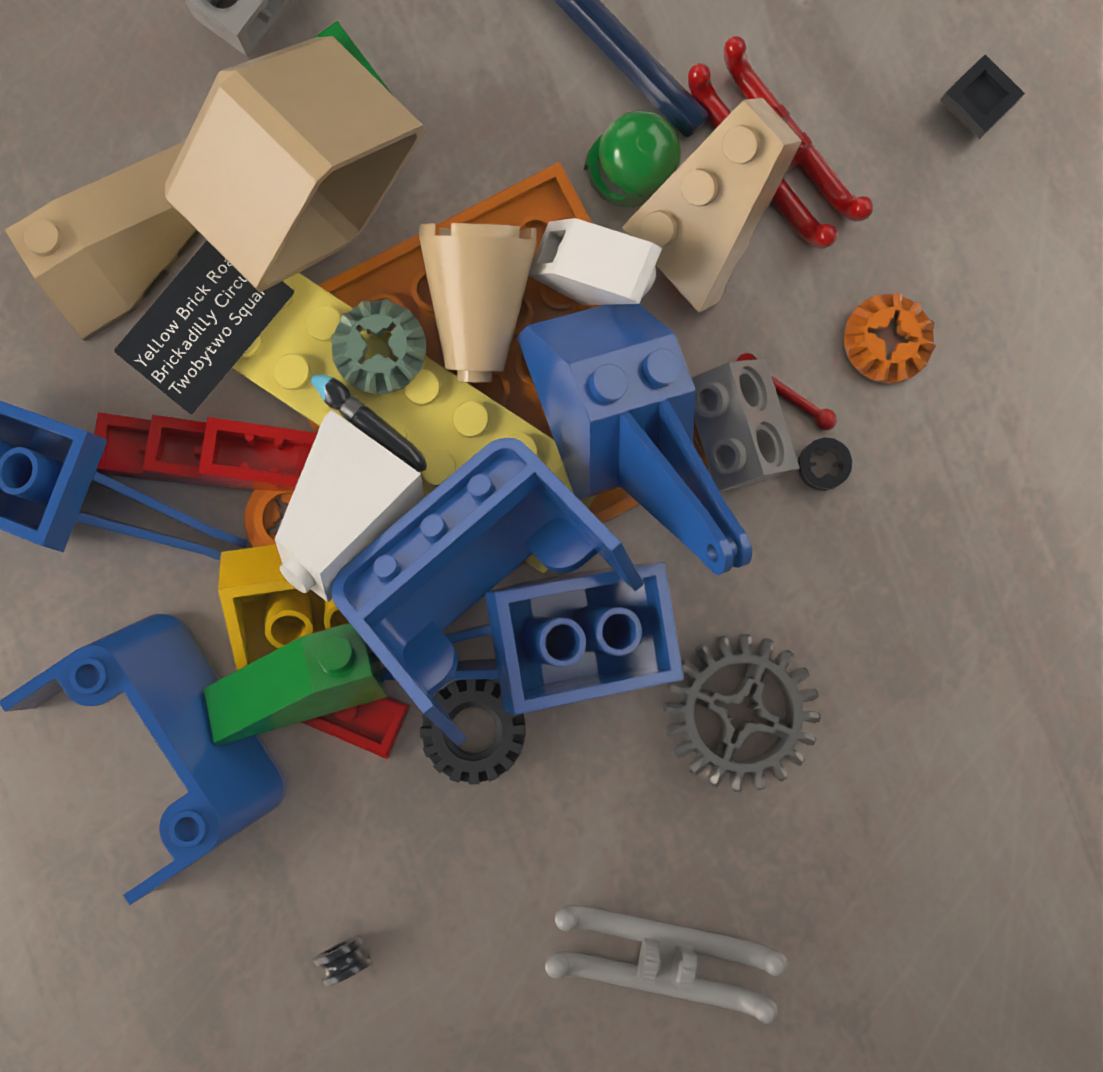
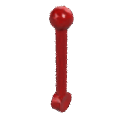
M744 353L736 361L757 360V358L753 354ZM771 375L776 392L815 418L816 426L819 429L831 430L835 427L837 416L833 410L818 408Z

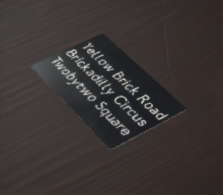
M206 241L114 349V352L192 415L295 292L282 281L259 293Z

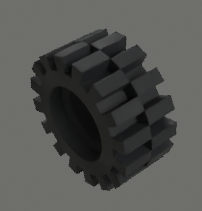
M488 679L458 680L446 685V687L433 696L452 720L463 709L477 707L487 711L492 716L497 730L495 740L488 749L479 753H469L460 749L423 714L422 727H420V738H422L424 744L422 749L426 758H430L434 764L433 767L439 773L443 772L450 777V780L457 783L463 781L473 785L488 780L489 782L493 781L515 764L524 746L526 722L524 713L514 715L504 712L499 683L489 681Z

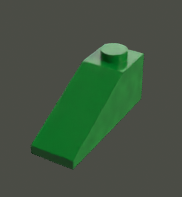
M350 623L302 636L204 688L213 742L217 746L388 697L380 659Z

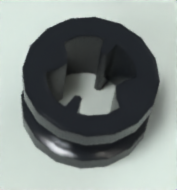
M823 437L814 440L801 451L798 457L800 469H797L799 478L806 486L817 491H827L836 488L847 480L852 471L853 460L850 451L842 442L835 438ZM829 451L837 458V461L832 466L838 467V472L836 476L827 473L819 478L811 470L817 463L810 462V458L813 452L816 455L822 456Z
M361 935L344 940L312 959L315 967L321 966L325 970V977L322 979L324 987L342 982L372 964L373 961L370 955L365 956L360 951V945L363 943Z

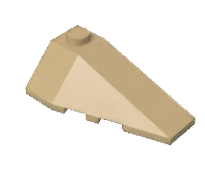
M185 141L56 198L5 229L6 234L34 279L82 340H88L133 312L145 298L143 293L164 269L166 271L169 270L179 258L177 253L197 231L165 198V182Z

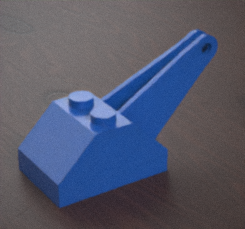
M640 304L601 305L528 325L517 336L574 495L579 500H584L617 488H622L697 555L713 573L720 575L730 571L732 566L740 568L748 565L752 559V547L749 537L727 506L693 445L696 389L675 333Z
M0 401V530L40 546L64 552L75 522H80L199 553L220 561L221 551L197 542L80 511L91 481L197 531L243 548L246 547L248 540L211 527L97 472L98 463L108 440L85 430Z
M665 562L634 564L644 582V585L636 592L613 568L532 580L485 592L490 623L447 633L445 636L453 644L492 634L496 659L458 661L457 669L451 680L499 679L504 712L514 715L684 680ZM382 667L384 680H396L386 667Z

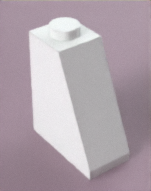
M333 410L323 418L275 537L283 563L279 567L282 575L300 592L307 593L311 589L327 602L332 599V585L338 572L424 499L422 479L419 472Z

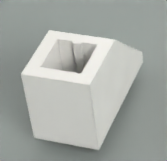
M577 218L550 221L533 258L529 276L581 305L639 304L641 298L648 293L655 281V265L662 248L652 242Z

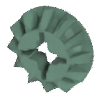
M388 299L371 302L362 300L357 307L341 315L340 322L334 334L331 335L333 362L341 376L353 387L371 394H387L408 385L420 372L426 357V338L419 321L409 309L395 304ZM395 327L391 331L392 336L389 338L388 344L398 361L395 363L389 357L384 358L382 355L377 354L371 360L367 359L361 365L366 359L365 354L369 348L360 332L364 330L367 334L372 333L374 336L380 337L385 332L389 333Z

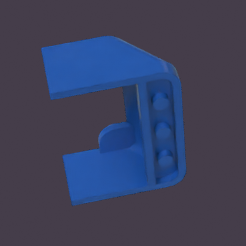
M501 438L483 447L338 572L333 581L332 598L337 608L423 714L459 746L467 737L433 697L436 692L451 680L458 665L457 651L442 631L485 595V592H489L532 554L549 570L567 573L579 569L598 553L635 592L644 585V582L622 543L523 442L514 438Z
M168 614L150 615L75 650L0 700V706L4 712L36 709L63 690L71 700L83 706L103 705L124 693L187 789V794L167 807L159 825L161 840L174 861L125 893L123 896L129 905L153 892L276 809L283 801L287 791L285 773L259 734L220 746L214 744L204 688L222 679V677L188 625L182 619Z

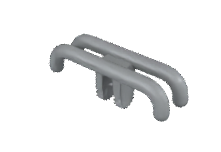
M566 905L560 908L555 915V923L562 931L582 929L640 941L642 945L638 965L576 952L563 951L553 953L546 960L545 970L554 979H560L564 976H576L744 1012L756 1017L765 1024L772 1023L777 1019L778 1007L769 997L746 988L695 977L697 966L696 954L751 965L767 971L770 975L780 976L787 970L788 961L776 949L744 939L587 906Z

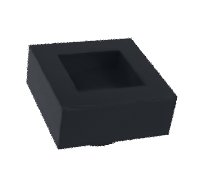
M985 54L943 95L940 101L969 130L981 139L1020 101L1025 93Z

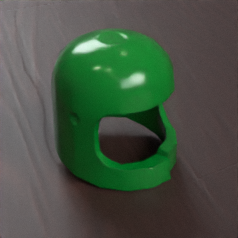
M637 110L622 114L609 124L604 134L597 138L586 155L584 170H587L591 186L601 198L616 206L630 208L642 206L679 168L682 148L678 134L669 121L654 112ZM598 155L604 172L612 183L625 191L623 195L609 191L602 181L597 165Z

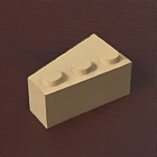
M763 98L743 100L622 226L628 235L652 242L662 248L656 266L698 313L720 302L727 288L725 285L751 241L749 239L764 209L768 208L802 142Z

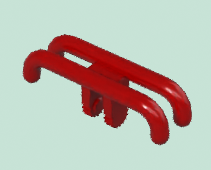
M739 36L729 38L724 45V61L738 88L747 99L763 98L802 140L786 173L799 164L829 203L841 215L854 222H860L869 218L874 209L872 200L865 196L856 197L845 186L812 144L808 135L799 128L791 118L788 110L783 104H780L752 68L747 58L745 40ZM697 63L688 72V86L692 96L707 111L708 121L716 129L731 112L712 86L709 67L703 63ZM782 179L772 198V202L807 243L819 249L832 246L838 237L836 228L831 224H821L818 222L787 182Z

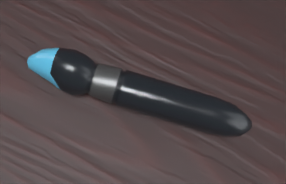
M324 374L313 375L311 383L325 404L331 409L339 410L350 423L352 422V425L417 472L426 470L427 463L422 453L368 406H365L364 403L351 396L348 388L341 381Z

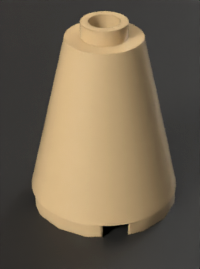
M436 223L420 224L419 239L445 368L457 370V381L492 382V371H504L537 244V229L528 228L520 231V226L451 223V229L439 228V236H435Z

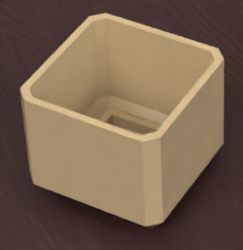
M333 36L316 37L219 71L165 182V198L261 293L348 247L363 233L425 132L424 126Z

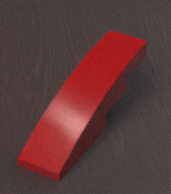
M98 412L94 434L108 441L96 471L101 474L155 481L294 492L317 433L207 417V422L152 414V418L149 420Z

